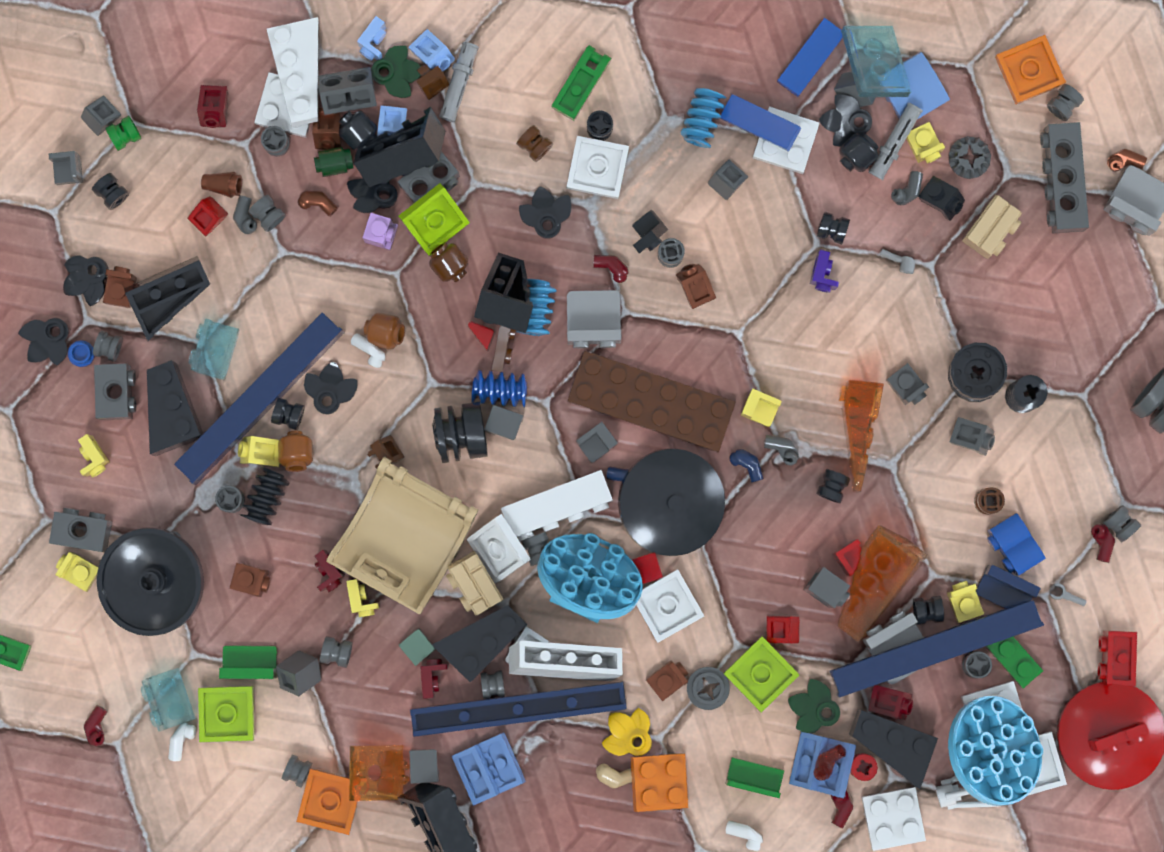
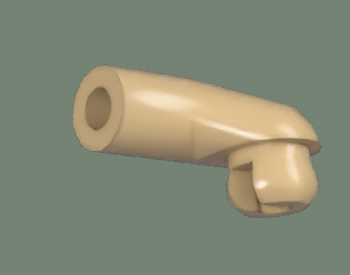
M600 764L596 768L598 780L611 788H618L632 782L631 768L622 772H617L607 764Z

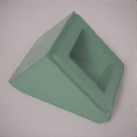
M420 628L398 645L415 666L436 650Z

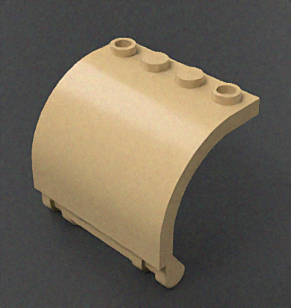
M384 457L376 470V476L359 510L339 542L329 554L326 562L414 612L421 614L448 570L447 567L453 562L479 510L473 506L470 508L462 504V500L454 497V499L410 475L404 467L400 466L398 468L391 464V460Z

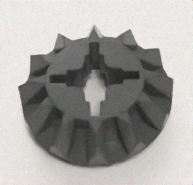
M967 136L953 144L948 158L952 170L958 176L973 179L987 171L992 154L988 149V144H985L979 138ZM969 147L973 155H980V157L974 159L972 168L967 159H959L968 153Z
M699 668L688 680V697L700 709H716L723 705L729 696V681L723 672L716 668ZM703 677L709 684L719 683L712 690L714 699H711L707 693L697 694L704 687Z

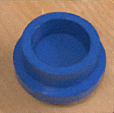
M79 340L74 342L68 350L70 362L77 367L90 365L95 358L93 355L94 347L87 341Z

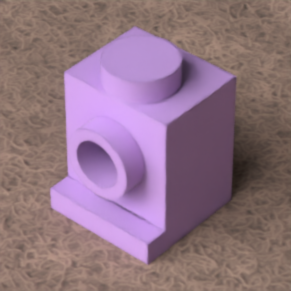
M370 213L363 240L367 244L391 250L398 224H394L390 218Z

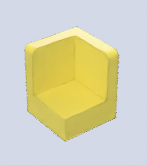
M752 388L741 416L770 427L782 401Z

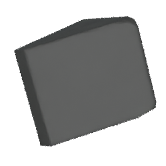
M105 96L86 106L81 115V119L97 136L102 134L106 127L121 117V113Z
M728 160L714 173L708 184L720 196L728 200L745 182L748 176L731 160Z

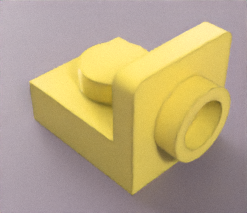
M930 122L911 130L906 138L918 163L926 160L928 164L941 157L940 153L945 149L944 144H940Z
M89 434L84 435L78 440L82 446L79 450L87 461L91 460L92 463L80 470L82 476L88 477L91 475L94 478L106 470L104 466L110 461L94 437Z
M254 436L243 437L238 446L240 463L279 467V440Z
M74 552L62 555L56 565L58 569L55 574L56 576L69 581L85 592L89 591L97 578L98 566Z
M358 579L346 581L352 613L358 612L359 617L375 615L374 609H380L379 603L363 605L362 600H367L365 585L359 584Z
M967 581L952 585L953 591L947 592L957 623L984 615L976 593V584L968 585Z

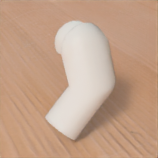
M359 333L354 334L351 339V345L371 355L368 359V364L375 368H380L382 362L385 361V353L377 346L369 343L366 337Z
M188 723L180 724L171 736L169 760L181 761L183 743L185 738L194 739L196 735L195 725H188Z
M728 821L726 834L748 839L746 843L747 849L753 851L760 850L763 838L758 832L748 825Z

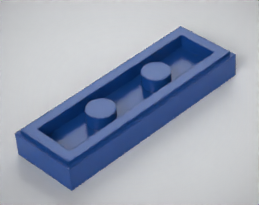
M824 18L777 82L799 97L846 33Z
M733 94L721 113L722 120L788 152L802 129L800 126Z

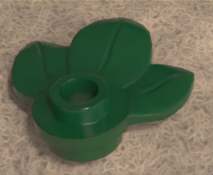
M394 46L390 48L384 58L375 61L371 67L373 80L380 85H385L388 93L398 98L410 97L411 89L409 83H413L421 76L417 71L421 66L407 59V46ZM383 68L389 70V74L385 77L379 74Z
M810 679L807 693L796 694L788 699L792 711L800 716L796 729L801 732L814 733L821 726L834 725L840 718V708L831 700L830 689L818 680ZM826 707L831 710V716L828 718H824L821 713Z

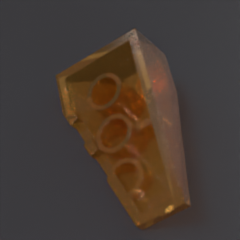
M849 380L846 382V386H841L838 401L843 402L841 409L853 492L859 493L862 490L868 463L866 451L870 448L874 436L871 424L878 418L884 387L883 383Z
M881 525L877 526L862 547L857 570H855L852 578L850 596L844 603L837 625L858 643L928 557L924 551L910 540Z

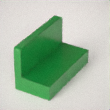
M224 646L222 667L219 668V679H276L277 647Z
M731 757L725 784L780 798L781 793L779 791L784 770Z

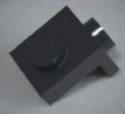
M935 176L931 178L918 196L921 202L940 211L949 221L961 211L965 202L958 188Z
M653 210L648 211L632 225L641 237L633 247L640 254L646 248L652 251L663 242L660 237L668 228Z

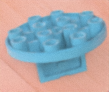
M593 533L586 535L569 534L557 537L544 547L538 560V576L543 587L551 596L549 601L596 623L600 619H614L626 615L634 609L641 597L643 584L636 565L624 553V549L621 546L602 540ZM599 543L606 545L609 549L601 547Z
M984 696L974 699L958 711L950 727L948 750L953 771L963 788L977 800L993 806L1010 805L1024 799L1035 787L1042 766L1043 746L1040 743L1032 718L1012 701L998 696Z

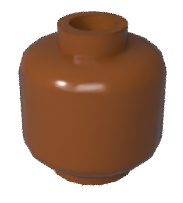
M375 313L370 320L365 322L364 335L367 336L369 343L378 348L391 350L403 342L405 326L397 316Z
M294 430L287 432V435L280 438L278 442L279 463L290 472L306 470L307 466L313 461L312 440L308 436L303 435L302 431Z

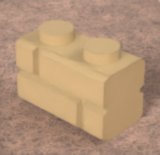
M995 195L962 241L987 259L992 254L998 256L1006 245L1002 240L1008 233L1013 235L1022 223L1018 220L1022 213L1000 196Z
M476 551L470 552L447 567L450 573L446 577L453 589L459 587L463 594L459 599L467 612L472 610L476 616L503 600L501 593Z

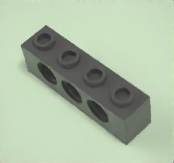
M1080 122L1048 124L1044 128V132L1040 134L1041 148H1045L1046 158H1043L1042 168L1043 173L1047 174L1048 185H1045L1044 189L1045 199L1050 202V211H1047V225L1052 227V234L1084 232L1089 228L1081 125ZM1057 146L1066 149V158H1061L1056 154L1055 149ZM1063 172L1067 174L1069 184H1062L1058 180V173ZM1060 199H1068L1071 202V210L1066 211L1062 209Z

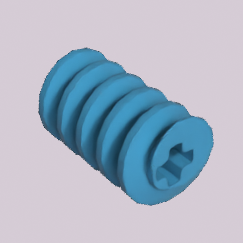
M698 88L694 91V95L697 98L692 99L690 102L693 108L687 111V115L690 118L684 120V125L687 128L681 129L680 133L684 140L692 145L711 148V145L705 139L714 138V135L708 130L709 128L718 127L717 124L712 122V119L721 118V115L715 110L724 109L725 106L719 102V99H725L726 97L710 89Z
M527 279L526 284L531 286L528 288L530 289L529 299L533 303V309L526 333L516 332L532 336L548 335L550 331L543 328V325L552 323L551 320L545 318V315L552 314L553 310L548 308L547 304L555 303V300L550 298L548 294L556 293L557 289L551 287L550 282Z

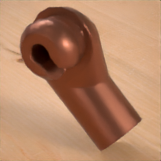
M306 190L300 194L297 202L299 207L305 210L311 206H319L329 217L338 210V207L322 191Z

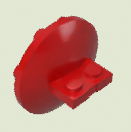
M1103 682L1094 683L1078 691L1065 705L1057 727L1059 751L1071 772L1087 784L1108 790L1129 788L1145 780L1159 765L1164 754V719L1155 702L1137 687L1121 684L1104 685Z

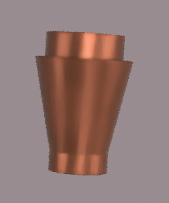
M235 172L203 174L202 190H209L230 198L241 194L242 176L236 175Z

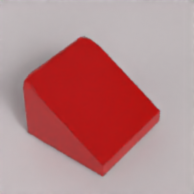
M209 196L198 203L187 219L206 237L227 217L228 213Z
M472 321L469 322V329L488 352L495 336L494 330Z
M655 552L632 559L640 572L642 584L663 578Z
M767 616V642L799 643V617Z

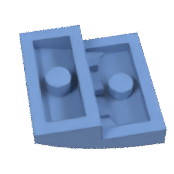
M922 52L917 53L876 78L887 102L891 103L899 119L908 103L923 110L918 117L919 119L950 100L938 76Z
M504 732L451 756L473 806L526 782Z
M801 732L789 784L844 798L856 745Z

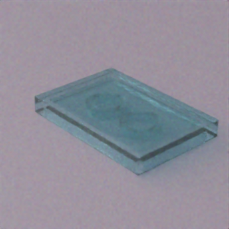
M844 26L841 33L859 97H908L911 89L893 26Z

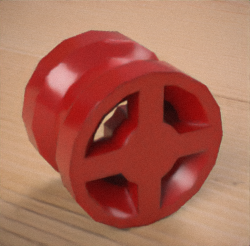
M865 753L854 755L850 771L851 775L861 781H869L874 778L878 770L876 760Z

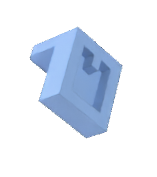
M375 16L357 40L358 46L361 48L359 52L371 61L373 58L376 60L383 58L382 53L373 47L374 43L378 45L386 35L384 31L386 29L385 22Z
M428 29L409 46L412 53L426 64L430 70L438 66L443 72L455 60L446 45Z
M381 106L377 137L385 132L391 135L404 128L401 123L406 121L407 108Z

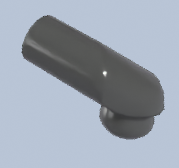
M918 171L910 172L908 186L903 189H894L891 194L892 200L897 205H906L916 199L920 194L923 174Z
M766 435L764 448L778 450L786 465L792 466L797 463L799 453L789 438Z

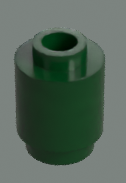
M343 147L322 150L318 151V157H313L316 173L322 172L323 177L348 173L347 170L354 169L350 148L343 149Z

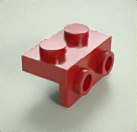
M1103 631V636H1099L1098 641L1099 652H1102V663L1098 664L1097 669L1098 679H1101L1104 685L1136 686L1137 632Z

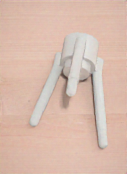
M956 775L949 779L941 780L942 786L935 787L941 808L947 807L950 810L954 808L1000 807L988 805L981 801L957 802L961 800V796L969 795V793L965 789L959 790L957 784L952 785L958 781Z

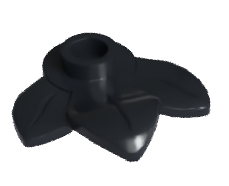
M846 94L835 95V108L826 111L819 118V122L825 129L834 132L833 145L841 147L855 133L860 135L867 133L872 126L871 115L866 110L860 109L855 98ZM857 117L863 118V123L859 126L854 125V120Z
M363 178L347 182L350 194L357 199L353 209L358 212L372 213L378 208H390L397 202V190L389 182L369 187ZM387 194L389 198L381 199L380 195Z
M539 187L533 195L532 205L525 204L519 206L520 217L526 225L534 227L540 237L545 239L553 238L560 232L561 223L570 216L571 199L569 195H564L555 200L549 191ZM544 222H551L553 224L552 229L545 230L543 228Z
M79 255L69 258L64 264L70 273L64 281V294L68 296L83 294L87 304L94 306L105 293L104 280L107 277L105 273L106 269L109 270L107 263L100 257H90L87 259ZM94 265L97 268L95 275L92 274V267Z
M52 318L46 322L32 320L19 330L18 334L22 338L31 341L27 353V360L29 362L37 363L49 358L53 364L59 365L66 358L68 352L66 339L69 335V328L63 320L58 318ZM55 327H59L60 334L54 337L52 330Z
M335 362L328 364L322 370L320 376L307 373L304 380L306 393L314 399V406L317 411L325 415L333 414L338 410L341 403L350 401L358 387L357 379L343 380L342 372ZM325 397L332 398L330 406L323 405L322 401Z

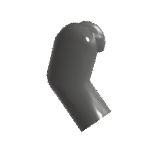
M239 195L233 220L241 232L252 234L257 229L256 221L248 213L252 199Z

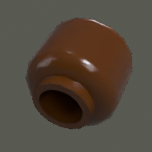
M444 242L430 253L429 266L441 281L448 282L453 280L457 282L467 274L465 268L468 265V258L456 244Z

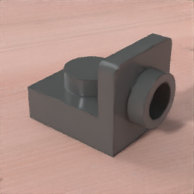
M908 363L886 380L905 405L910 402L916 405L927 396L924 391L929 388L928 384L922 382Z
M958 417L949 442L986 456L988 450L992 449L995 442L994 430L986 425Z

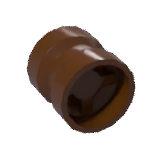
M535 125L525 131L516 143L522 150H527L529 157L535 162L539 161L553 146V143L548 138H543L540 135V130Z
M994 487L982 489L974 498L975 508L978 512L985 515L998 513L1005 504L1004 494L1001 490Z

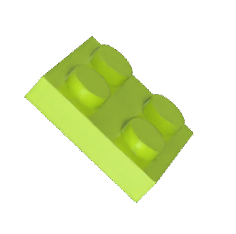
M441 183L398 216L428 256L440 244L447 242L470 223Z
M762 636L723 673L761 713L799 676L795 669Z
M253 686L198 688L199 742L255 740Z

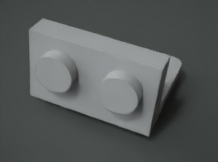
M1129 166L1123 173L1103 210L1109 213V216L1114 220L1125 222L1132 226V229L1137 233L1150 236L1157 231L1161 224L1159 219L1164 212V183L1135 166Z
M570 291L567 294L568 345H573V348L582 349L589 348V344H600V348H615L616 344H621L620 293L618 291Z
M901 611L889 618L890 624L883 628L879 624L866 632L868 637L864 638L863 642L871 656L924 638L915 624L918 621L912 612L905 614L904 611ZM914 672L888 680L887 682L895 684Z

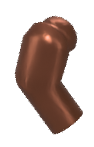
M1122 149L1108 158L1107 165L1110 170L1115 172L1129 164L1143 169L1147 157L1128 149Z

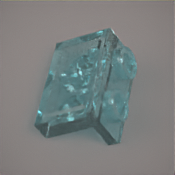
M205 319L204 324L200 323L196 334V339H199L196 350L192 349L188 362L191 365V370L225 381L240 330L209 319Z
M179 668L142 681L141 693L144 700L148 701L152 711L149 714L151 723L154 727H157L159 732L196 719Z

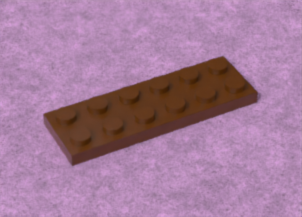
M587 351L583 353L567 400L569 403L717 453L720 451L736 403L735 401Z

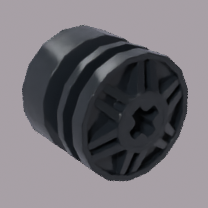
M974 342L964 346L955 354L948 368V381L951 389L959 398L968 402H983L991 399L1002 388L1007 378V364L1004 356L996 347L987 343ZM972 368L976 371L981 369L983 372L980 376L981 380H978L976 377L973 379L970 377L973 372Z
M480 402L462 404L460 417H456L453 407L448 406L447 419H444L441 407L434 408L433 434L436 450H438L441 456L442 463L449 462V450H453L455 460L460 461L461 448L467 449L470 459L488 457Z

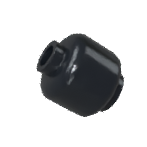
M348 111L338 121L341 124L339 136L354 150L377 137L375 134L377 130L376 124L363 111H356L353 114Z
M855 133L839 148V152L843 157L840 163L849 172L853 169L858 172H864L878 158L877 149L879 147L866 133L862 135Z

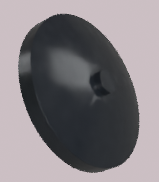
M681 449L657 450L640 458L626 473L619 490V515L626 532L644 549L665 556L685 555L705 545L718 530L725 510L723 485L714 468L697 454Z
M142 528L120 536L108 547L99 563L97 591L104 610L117 625L137 635L157 636L181 627L196 612L203 595L204 573L196 552L183 538L165 529Z

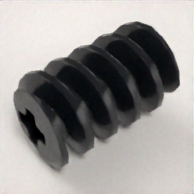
M1024 376L1009 385L1005 393L1006 403L1015 412H1030L1043 405L1047 399V385L1038 376ZM1028 391L1029 396L1025 397L1023 392Z
M260 466L265 475H256L255 478L261 484L251 486L257 494L247 495L252 505L243 504V508L248 514L239 515L261 525H272L273 522L267 516H275L277 512L271 506L281 505L276 495L285 496V492L280 486H289L290 483L284 478V475Z

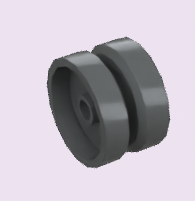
M1164 368L1146 385L1130 408V411L1140 419L1149 416L1153 412L1150 417L1149 426L1159 434L1164 432Z

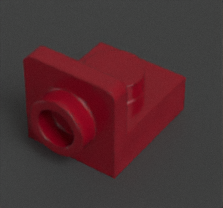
M200 86L197 106L200 126L209 128L226 127L227 86Z
M322 550L315 555L317 559L315 566L323 576L328 575L329 579L317 588L320 592L327 590L330 593L342 584L340 579L344 577V574L340 569L326 562L329 553L327 550Z
M442 659L426 660V666H420L423 699L434 698V692H439L438 676H433V671L448 669V664H442Z
M874 685L868 711L906 720L907 715H910L913 709L912 694Z

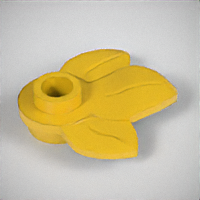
M637 708L631 717L620 712L609 714L608 725L612 735L602 742L603 747L608 752L617 756H623L628 753L634 756H643L648 753L652 746V739L648 734L651 724L648 715L640 708ZM640 737L642 744L639 747H635L633 742L636 738Z

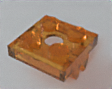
M403 745L350 746L349 801L399 800L397 797L403 794V785L409 782V776L405 775V770L410 769L407 761L403 760ZM372 765H378L381 769V776L375 781L371 780L368 776V770Z

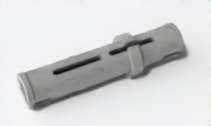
M469 42L462 43L457 62L452 67L454 72L439 114V118L449 122H455L467 81L474 71L472 67L479 49L477 45Z
M911 103L907 104L884 147L881 146L879 148L880 154L869 170L870 174L881 180L884 179L893 161H897L899 157L897 154L918 117L923 112L922 109Z

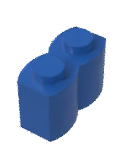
M1017 513L988 530L990 536L987 537V540L994 551L999 549L1004 559L1001 562L1007 572L1019 576L1046 559Z

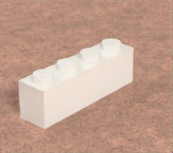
M602 470L502 507L501 510L506 522L510 525L515 536L518 537L519 542L533 537V531L543 528L544 532L558 528V522L568 518L569 523L584 518L583 512L593 509L594 513L608 509V503L612 502L613 499Z
M518 641L509 647V674L612 681L623 675L622 648Z

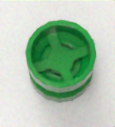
M129 115L123 118L121 123L117 125L111 124L105 128L118 151L124 149L127 143L137 142L142 139Z

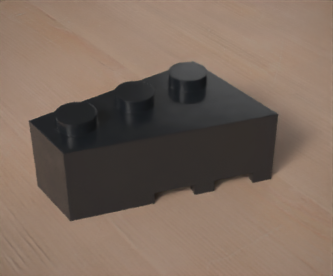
M431 107L424 110L425 116L411 123L408 119L401 123L404 128L389 135L385 132L357 148L354 165L369 187L377 184H386L393 178L401 175L407 176L417 169L428 168L439 162L446 131Z
M498 252L481 289L474 315L475 318L481 319L488 324H497L526 333L533 303L529 299L530 289L526 284L527 274L524 260Z
M198 256L128 286L124 288V291L145 337L149 341L179 311L210 285V282Z
M171 360L147 369L150 455L158 456L197 441L204 433L177 363Z
M507 605L432 644V646L471 683L527 626V623Z
M858 709L849 735L913 786L921 789L938 738Z
M420 783L397 797L401 805L407 803L412 811L414 818L411 821L414 827L420 825L425 833L427 840L424 843L429 852H477V843L470 836L466 828L467 820L459 811L456 805V795L449 787L432 783Z

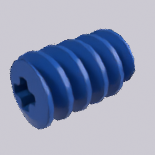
M478 370L476 377L473 379L472 403L475 402L477 396H479L481 404H485L489 397L492 405H495L498 398H500L502 406H506L508 400L511 399L513 407H516L519 400H521L525 408L527 382L524 374H521L518 381H516L514 373H510L508 379L505 380L503 372H500L497 379H494L492 371H489L487 377L484 378L482 371Z

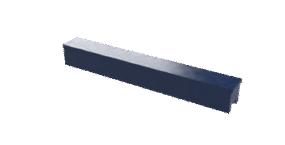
M322 312L174 465L192 484L197 485L276 404L277 399L282 398L345 332L340 327L338 328Z
M1034 600L1014 605L830 670L837 691L836 695L839 698L1042 627L1044 623L1041 622Z
M615 682L410 709L413 737L624 710L627 706L624 683Z

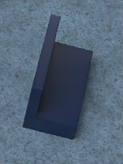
M991 564L987 565L976 593L978 596L1006 609L1029 600L1031 601L1032 598H1037L1041 588Z

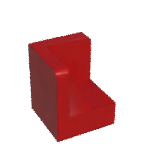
M858 539L832 554L847 577L870 563L859 544L861 543Z

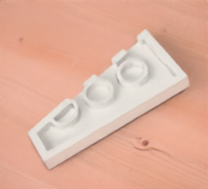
M318 17L267 28L271 50L292 127L318 121Z

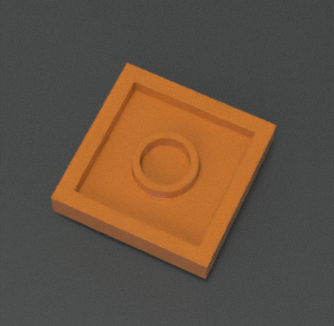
M1046 35L995 56L1016 105L1063 86L1066 83Z
M684 753L630 757L634 812L688 808Z
M311 768L296 822L349 835L363 781Z

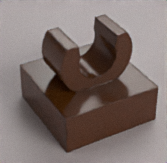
M424 64L417 69L421 78L416 82L428 100L449 86L448 80L438 66L430 70Z
M391 435L371 444L372 450L367 454L369 457L376 454L380 462L386 457L391 460V464H395L404 458L403 453ZM380 462L375 465L376 469L378 468Z

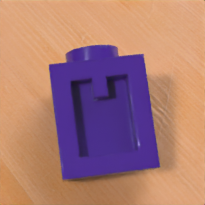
M819 250L816 255L810 284L816 285L815 289L818 291L830 293L831 289L836 290L838 288L839 282L824 278L825 275H830L833 260H829L830 252Z

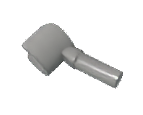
M882 249L880 255L901 263L900 272L906 274L914 273L915 261L913 258L908 256L901 257Z
M1056 583L1053 585L1061 588L1063 593L1058 597L1050 593L1052 599L1061 600L1063 598L1085 606L1086 600L1067 592L1062 584Z

